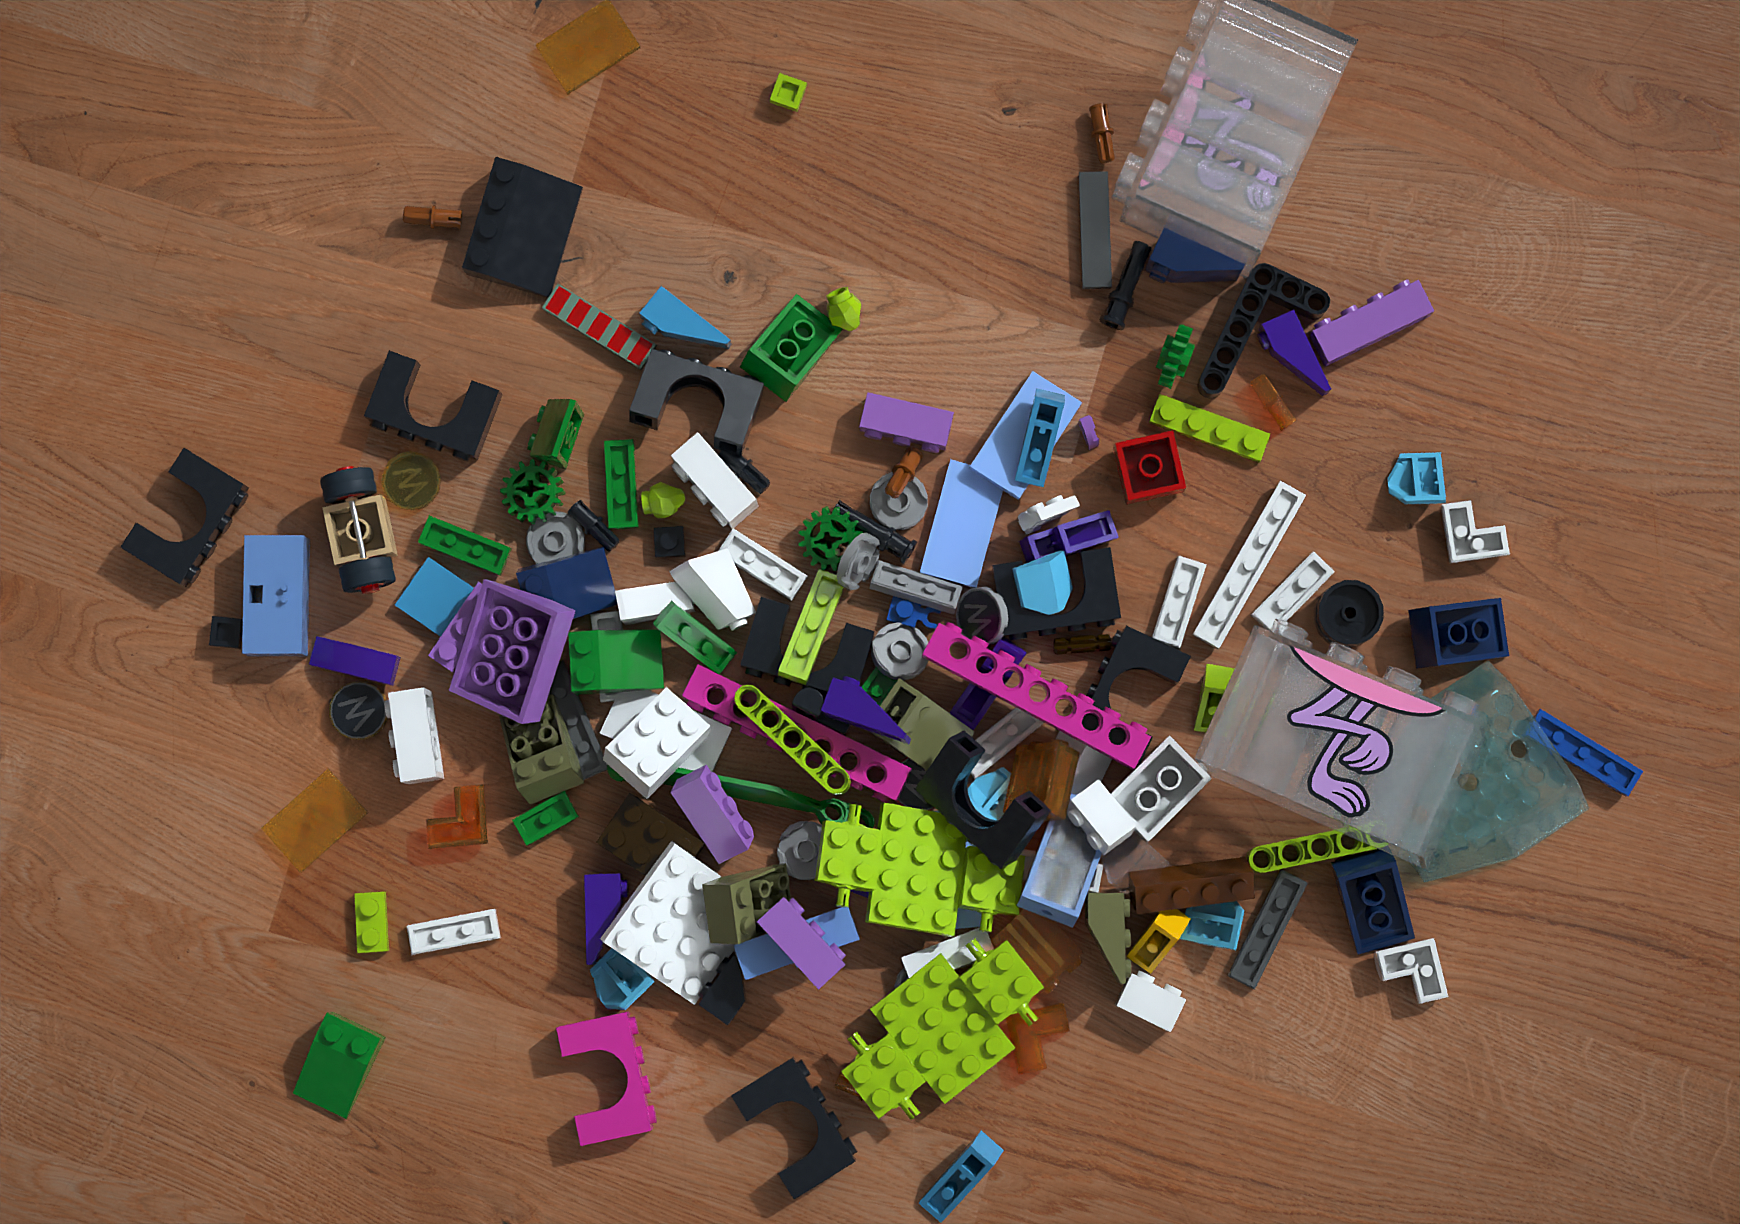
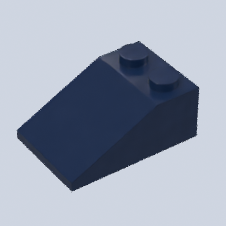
M1164 227L1145 271L1150 273V278L1160 283H1165L1166 281L1170 283L1237 281L1245 264Z
M604 547L523 567L516 572L520 590L553 600L575 610L573 619L617 605L616 590Z
M1501 598L1408 610L1416 669L1509 656Z
M1389 846L1331 862L1338 892L1358 955L1415 939L1397 862Z

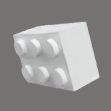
M698 432L671 455L674 464L671 465L674 472L684 483L689 480L693 484L691 489L703 505L707 502L710 503L713 507L710 511L722 527L728 524L731 529L735 528L759 507L757 499Z
M423 687L388 693L389 700L385 701L384 705L387 718L392 719L393 730H389V741L391 748H396L397 759L393 760L395 777H400V782L406 784L444 779L432 691Z
M666 687L605 747L603 761L648 799L707 739L711 726Z
M1168 736L1110 794L1136 824L1134 831L1145 842H1149L1212 778L1171 736Z

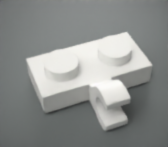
M1062 495L1047 501V506L1045 507L1041 502L1020 513L1018 522L1022 530L1026 534L1038 531L1043 524L1060 518L1079 507L1080 504L1076 496L1063 499Z

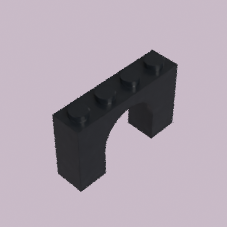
M651 349L629 410V422L658 430L669 399L681 389L701 387L714 393L723 406V413L714 436V448L742 457L763 396L764 383L759 382L753 376L745 375L742 377L731 373V371L723 367L713 368L704 365L701 361L694 358L684 359L677 357L668 350L662 349L658 351Z
M389 350L364 417L371 421L369 426L384 432L387 431V428L398 431V437L414 442L415 438L426 441L424 446L441 452L442 448L453 451V457L469 462L470 458L478 460L501 401L502 393L495 388L471 380L462 407L453 420L437 427L422 425L413 419L408 404L409 395L421 365L415 359Z
M183 448L168 473L196 489L204 499L206 519L203 527L194 537L188 540L171 542L163 539L146 527L135 523L120 548L180 585L187 587L189 583H194L201 572L199 566L203 560L210 558L217 547L215 541L220 533L224 534L231 526L233 521L231 516L236 508L240 509L245 504L249 495L246 493L249 487L188 449Z
M1111 547L1079 552L1084 581L1083 595L1075 608L1062 615H1047L1021 607L1012 569L1023 565L1022 561L992 565L995 591L1003 598L1008 612L1007 627H1004L1003 636L1009 635L1011 641L1027 638V632L1038 631L1039 636L1057 634V627L1068 626V632L1086 629L1085 623L1097 622V627L1115 625L1114 619L1121 618Z
M764 597L760 598L740 663L741 667L746 668L745 674L757 678H762V675L766 674L774 677V683L790 687L792 682L802 685V689L812 688L818 692L822 691L825 693L828 692L833 677L842 680L843 676H847L859 682L861 681L875 631L849 623L845 625L835 658L825 668L811 672L806 685L778 676V670L783 660L780 646L781 637L790 611V605Z
M1126 625L1123 632L1117 629L1110 644L1115 649L1110 658L1104 657L1097 671L1102 674L1098 685L1091 684L1086 696L1095 701L1093 706L1102 711L1105 707L1111 709L1109 691L1113 681L1123 672L1136 669L1150 672L1177 685L1191 656ZM1086 714L1082 719V725L1089 731L1096 730L1098 719L1092 714ZM1118 728L1111 729L1109 740L1115 745H1121L1125 739L1123 731ZM1151 736V739H1150L1149 743L1147 744V746H1146V748H1145V750H1144V752H1143L1141 758L1139 759L1137 765L1141 764V761H1142V759H1143V757H1144V755H1145V753H1146V751H1147V749H1148V747H1149V744H1150V742H1151L1153 736Z
M964 730L947 740L915 790L923 796V799L928 804L934 806L948 823L954 825L965 835L971 844L980 849L991 863L1003 869L1018 859L1051 810L1029 790L1012 801L1000 820H992L980 814L970 801L967 783L971 771L986 750Z
M794 1057L731 1096L746 1121H749L771 1106L785 1101L802 1104L814 1115L818 1125V1139L815 1146L808 1154L778 1173L793 1199H796L856 1162L854 1154L858 1151L849 1136L845 1139L842 1137L838 1128L842 1127V1124L834 1111L828 1113L822 1103L826 1101V1098L819 1086H811L807 1079L811 1073L803 1060L796 1061Z

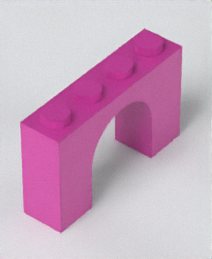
M627 1011L556 1027L562 1057L592 1050H604L618 1057L627 1072V1088L617 1104L609 1108L574 1116L580 1146L653 1130V1123H657L654 1105H648L646 1094L651 1093L648 1076H642L640 1064H644L645 1060L642 1046L636 1047L634 1035L639 1034L636 1017H630V1013Z

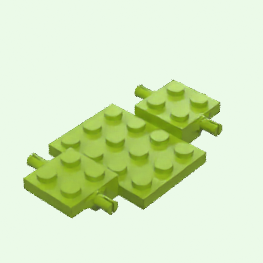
M882 803L880 805L878 828L874 829L859 823L862 806L849 804L848 820L846 822L840 823L825 820L822 823L815 881L829 883L838 888L837 907H849L850 890L869 892L865 920L867 923L952 937L955 936L958 908L981 913L979 931L988 933L992 932L993 915H1019L1017 903L1022 890L1026 856L1020 855L1015 862L1000 869L997 865L991 863L987 856L977 847H966L965 835L954 825L948 823L939 812Z
M976 938L972 939L971 942L978 951L973 948L970 942L965 946L976 960L972 967L960 976L941 953L870 1008L888 1031L885 1036L876 1043L869 1045L865 1043L858 1032L853 1034L858 1043L852 1036L847 1039L858 1054L854 1061L841 1070V1072L878 1119L891 1109L899 1106L910 1120L914 1119L915 1116L908 1107L916 1116L920 1114V1111L909 1098L926 1081L943 1103L946 1104L1015 1049V1046L998 1026L1000 1022L1009 1015L1016 1013L1021 1015L1028 1026L1032 1025L1033 1022L1026 1013L1029 1014L1034 1022L1039 1019L1028 1004L1032 997L1041 991L1044 986L1007 940L995 949L985 952Z

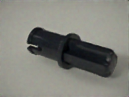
M720 451L718 456L736 473L735 475L738 478L741 477L759 494L766 491L770 485V480L752 465L753 461L751 459L747 460L743 456Z
M582 500L577 501L568 510V514L585 529L584 533L586 535L591 534L607 551H612L619 544L618 537L602 523L603 518L601 516L597 517Z

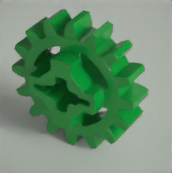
M1180 324L1175 337L1167 335L1156 365L1157 369L1162 370L1158 381L1159 385L1171 389L1176 376L1184 378L1195 348V344L1189 342L1193 328Z
M534 459L530 460L529 466L520 461V469L516 471L510 468L511 478L503 477L502 479L507 484V488L500 489V493L507 496V498L502 500V504L505 507L511 506L507 512L511 516L518 513L517 519L522 523L526 517H528L531 524H535L537 517L546 522L547 513L553 516L556 515L553 509L555 505L563 506L558 496H563L566 492L558 486L562 485L564 481L561 477H555L558 472L554 467L548 470V464L545 461H542L539 466ZM540 475L548 478L551 485L541 483ZM533 487H536L538 491L533 492V497H530L527 493L532 492ZM515 498H518L519 500H524V505L526 506V509H523L520 506H518L515 501Z
M828 506L822 508V515L815 510L811 513L813 520L806 518L803 521L807 529L799 530L798 534L804 536L805 540L799 542L798 545L801 547L806 546L807 551L803 553V557L810 555L813 557L810 565L814 566L820 562L821 570L825 571L831 565L833 571H837L843 556H840L842 544L846 542L850 544L863 531H855L854 527L859 521L854 520L850 522L848 520L851 514L849 511L844 515H840V507H835L832 513H830ZM821 521L820 532L812 536L815 526ZM836 521L841 523L846 528V530H843L838 525H836ZM828 534H830V536L832 537L835 536L836 538L841 537L834 543H831V541L821 540ZM818 547L820 550L825 552V556L820 554L816 550V548Z

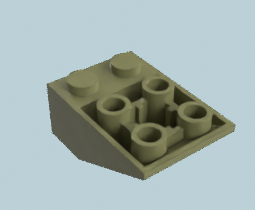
M900 678L880 707L911 738L910 744L870 732L926 771L950 737L964 730L971 737L975 733Z
M553 694L547 698L540 722L520 724L503 715L499 716L516 788L529 804L584 783L580 763Z
M786 863L723 876L702 884L710 943L740 944L767 933L757 921L783 897L788 901L791 899Z
M1087 893L1084 901L1085 925L1117 983L1126 984V978H1131V960L1125 959V947L1131 946L1130 929H1125V917H1130V900L1124 899V893Z

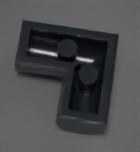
M804 688L796 694L792 702L793 711L844 736L847 735L850 724L829 718L821 712L824 700L820 692L816 689Z

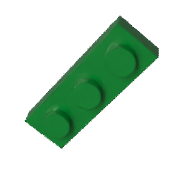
M634 439L604 441L608 529L639 528Z
M430 515L418 540V543L499 576L502 575L512 548Z
M672 600L653 622L656 628L717 674H720L738 653L733 647Z

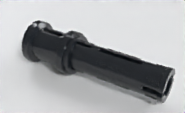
M1141 241L1133 242L1116 289L1109 293L1108 299L1110 301L1105 314L1100 316L1099 321L1102 324L1116 330H1124L1125 324L1123 322L1128 309L1134 305V298L1132 296L1152 249L1148 244Z
M841 500L838 501L835 507H840V515H844L849 511L851 514L848 520L850 522L854 520L859 521L854 527L855 531H863V533L876 537L880 545H877L880 551L886 550L900 558L902 564L907 562L917 545L916 540L910 541L896 533L894 527L886 528L851 508Z

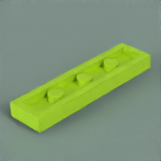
M1162 394L1158 396L1149 421L1150 424L1170 431L1173 430L1175 433L1259 463L1270 437V433Z
M821 569L818 570L779 667L778 676L804 685L807 684L844 590V587L838 583L836 574Z

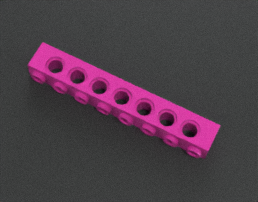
M946 622L945 626L941 623L938 624L922 654L923 658L1131 770L1135 769L1151 739V736L1146 734L1147 728L1134 721L1128 725L1119 720L1121 714L1108 707H1105L1102 711L1093 706L1095 701L1082 693H1078L1076 697L1066 691L1068 686L1054 678H1052L1051 682L1041 678V671L1028 664L1023 668L1013 663L1015 657L1002 650H999L998 654L987 649L989 643L976 636H973L970 640L961 635V628L950 622ZM960 643L965 646L967 654L964 658L955 659L950 655L949 649L953 644ZM982 657L990 659L993 663L992 671L986 674L979 672L976 668L977 660ZM1006 672H1014L1018 675L1019 684L1016 687L1009 688L1004 685L1002 678ZM1031 687H1042L1046 693L1045 699L1041 702L1033 701L1029 696ZM1060 700L1068 701L1072 706L1071 714L1068 716L1059 715L1056 712V703ZM1092 714L1098 719L1096 730L1089 731L1083 727L1082 719L1084 715ZM1118 728L1123 731L1125 739L1121 745H1115L1109 740L1111 729Z
M697 664L682 694V697L688 700L686 705L700 713L703 712L704 708L715 713L713 719L727 726L732 721L741 726L739 732L754 739L758 734L768 739L766 745L782 752L783 749L748 716L744 718L736 716L735 708L737 705L734 698L736 691L742 685ZM715 689H720L724 693L723 701L717 705L711 704L709 702V694ZM746 692L742 696L741 701L749 703L750 707H752L757 702V695L754 692ZM770 700L815 743L820 741L829 742L831 750L828 755L840 766L841 760L845 755L853 754L857 757L856 767L852 770H845L850 776L851 787L862 791L865 786L874 791L872 797L884 803H889L890 799L895 802L898 801L912 772L910 767ZM769 712L765 715H773L777 718V723L779 722V716L777 713ZM788 735L785 738V744L789 748H795L800 744L790 743ZM815 752L811 753L807 758V765L810 760L820 765L823 762V758L817 756ZM873 767H880L884 770V778L879 783H872L868 780V772ZM837 773L832 774L831 777L835 778Z

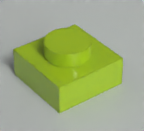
M779 73L770 97V103L798 112L807 82Z

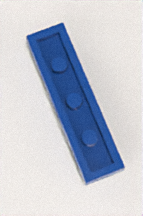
M1538 709L1523 734L1625 797L1630 795L1643 773L1638 767L1542 709Z

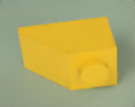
M1178 909L1158 911L1126 957L1151 974L1179 940L1191 919Z

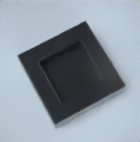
M683 526L654 528L656 558L685 556Z
M212 616L209 646L241 649L243 619Z

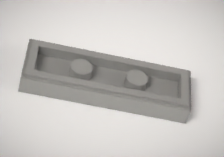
M878 560L869 589L954 615L963 586Z

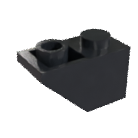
M733 955L731 959L727 957L723 959L716 969V972L720 974L713 984L708 981L698 994L702 998L699 1005L726 1025L731 1023L746 1002L742 969L736 955Z

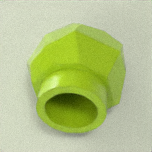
M848 287L838 288L827 294V315L831 324L847 331L857 329L860 325L861 301L853 293H850Z
M659 482L651 486L648 491H642L643 512L645 515L653 514L656 518L669 517L676 513L678 508L683 505L685 494L679 488Z

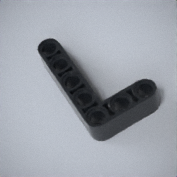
M1260 263L1256 265L1249 274L1198 380L1199 393L1208 399L1216 398L1222 393L1267 299L1291 311L1294 310L1295 313L1308 319L1315 320L1321 318L1330 306L1328 293L1270 264ZM1265 273L1269 277V284H1258L1255 280V274ZM1284 285L1292 286L1296 291V296L1293 298L1284 296L1281 288ZM1318 298L1322 302V309L1317 311L1311 309L1308 305V299ZM1244 299L1254 300L1257 304V309L1255 311H1247L1242 306V301ZM1240 325L1244 329V336L1237 338L1231 335L1230 326ZM1220 351L1229 352L1232 356V362L1229 364L1221 363L1217 359V353ZM1205 378H1216L1219 382V388L1217 390H1209L1204 384Z

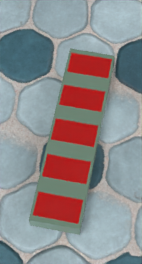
M558 283L542 307L547 313L641 371L647 363L651 349L655 350L657 344Z

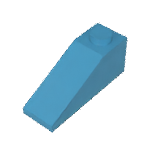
M662 286L639 313L641 319L644 320L642 326L654 335L659 332L665 337L729 349L732 345L731 340Z
M1036 388L1015 481L1044 487L1065 404V395Z
M980 1131L923 1196L919 1204L941 1223L989 1172L1004 1150L983 1131Z

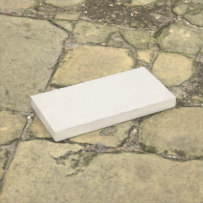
M649 690L618 692L600 734L614 740L658 694ZM694 711L711 727L707 739L679 768L696 770L707 765L710 771L713 772L732 728Z

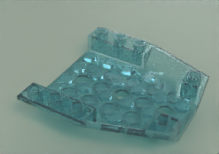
M1488 660L1426 701L1445 710L1444 712L1429 717L1409 716L1391 739L1393 756L1388 767L1379 773L1363 775L1358 782L1368 793L1372 807L1378 808L1409 854L1408 860L1423 882L1517 858L1589 809L1579 782L1512 684ZM1515 741H1521L1526 746V754L1522 758H1517L1511 753V745ZM1465 774H1472L1477 780V786L1473 791H1467L1461 785V779ZM1416 807H1422L1427 812L1428 817L1423 824H1417L1412 820L1411 814Z

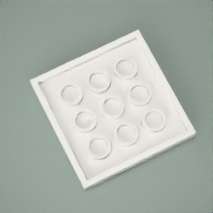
M671 841L600 939L695 1005L700 998L698 996L700 991L708 981L711 982L717 974L716 969L725 957L729 958L735 950L734 945H737L710 943L702 884L722 876Z

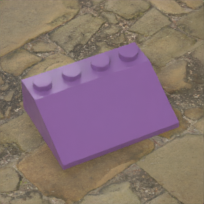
M484 579L449 691L520 724L540 722L575 610L553 600Z

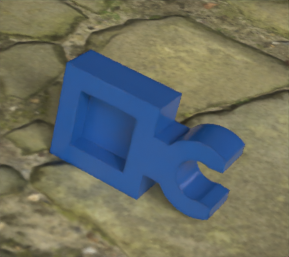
M893 596L886 621L898 622L915 628L918 620L926 628L936 629L937 624L930 623L927 616L932 612L940 614L941 611L930 607L924 609L921 608V604Z

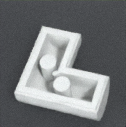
M1471 500L1441 505L1450 563L1510 555L1505 525L1476 529Z
M1434 938L1374 952L1375 965L1380 980L1385 981L1411 975L1418 1004L1448 997Z

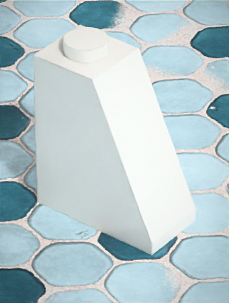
M728 549L690 559L670 571L673 579L718 630L729 626L732 631L748 624L747 618L756 614Z
M677 582L615 591L620 619L625 625L655 620L671 600L687 613L695 612V603Z

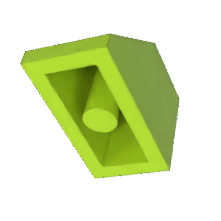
M1206 664L1194 731L1223 736L1234 695L1235 668Z

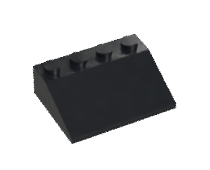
M495 157L462 266L466 275L548 298L553 291L583 187L527 165Z

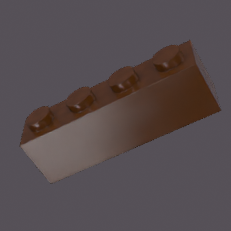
M1246 857L1128 872L1129 896L1136 914L1255 899L1254 873Z

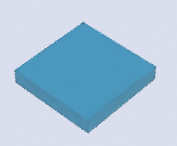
M428 557L395 606L441 637L474 587Z

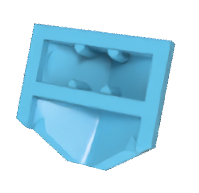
M1441 452L1401 453L1387 478L1389 494L1404 504L1446 503Z
M1063 550L1012 569L1021 607L1047 615L1058 613L1065 608L1073 587Z
M1004 767L977 777L967 789L970 801L975 809L983 816L992 820H1000L1016 797L1029 790L1033 794L1035 793Z
M1237 901L1186 908L1185 915L1191 920L1180 937L1181 940L1216 948L1237 949L1244 916V909Z
M613 948L590 969L591 975L594 978L597 997L607 1009L626 1010L655 982L649 973Z

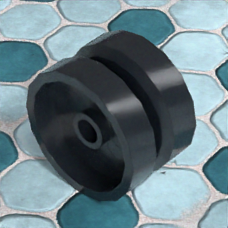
M1344 580L1332 585L1318 598L1314 607V624L1318 634L1327 643L1339 648H1353L1370 640L1379 631L1384 619V606L1379 594L1370 585L1358 580ZM1350 609L1354 614L1350 617L1351 619L1347 618L1344 613Z

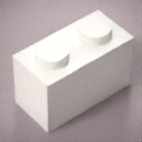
M1099 779L1071 799L1066 808L1071 822L1077 827L1080 826L1085 831L1089 844L1095 850L1099 849L1103 855L1131 836L1136 828V824Z
M1140 970L1137 975L1131 973V978H1127L1115 1006L1171 1032L1186 1002V999L1180 997L1182 991L1169 984H1165L1163 989L1153 984L1154 977Z

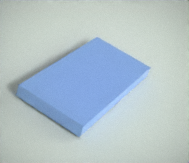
M1032 371L969 467L970 470L1017 500L1021 498L1029 485L1015 481V476L1036 388L1065 395V404L1055 444L1082 404L1081 401Z
M950 459L920 573L977 588L1003 490L970 470V464Z

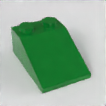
M796 294L748 350L740 368L757 378L759 382L764 383L765 387L787 402L842 332L843 328L832 325L827 316Z
M548 399L546 406L542 405L537 416V422L540 425L537 434L532 433L527 450L531 451L530 456L532 459L541 462L545 461L547 464L567 469L585 415L576 400Z
M592 630L568 633L571 690L575 695L664 689L660 630Z
M327 1012L312 1042L293 1094L347 1119L386 1037L335 1012Z

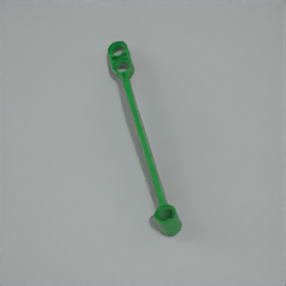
M607 764V772L612 779L620 782L626 781ZM678 767L663 784L674 786L677 779L694 770ZM717 775L722 789L727 796L814 813L821 824L825 820L840 823L848 820L849 803L834 798L818 801L777 786ZM828 807L836 809L839 819L832 820L828 818L825 809ZM861 808L860 818L865 821L866 827L873 828L875 820L872 814Z

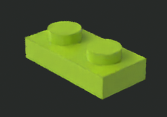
M386 892L354 893L357 953L389 951Z

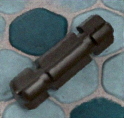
M1109 634L1098 635V637H1094V635L1070 637L1069 640H1066V638H1056L1053 641L1054 653L1057 655L1067 654L1069 651H1071V654L1095 652V649L1109 651L1112 647L1110 646L1111 636Z

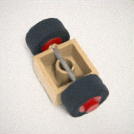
M346 466L321 477L320 484L325 503L335 504L322 508L334 565L339 568L343 591L370 594L380 591L379 588L394 583L396 577L391 557H396L398 554L386 499L382 495L372 496L377 492L372 468Z

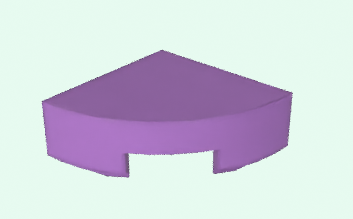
M1088 415L1080 418L1078 424L1088 449L1091 450L1098 447L1099 438L1094 431L1095 425L1092 417Z

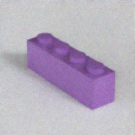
M1409 279L1395 285L1393 287L1394 292L1386 296L1380 292L1366 300L1368 304L1359 309L1356 305H1353L1340 312L1342 317L1331 321L1329 317L1314 325L1315 330L1309 336L1324 366L1326 367L1430 317L1434 309L1420 281L1417 280L1410 283Z

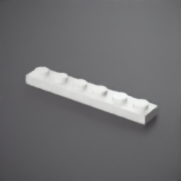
M1282 481L1278 483L1192 634L1193 636L1216 649L1220 648L1306 497L1305 494Z

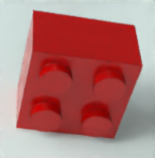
M1173 430L1114 444L1113 451L1126 505L1185 491L1186 484Z

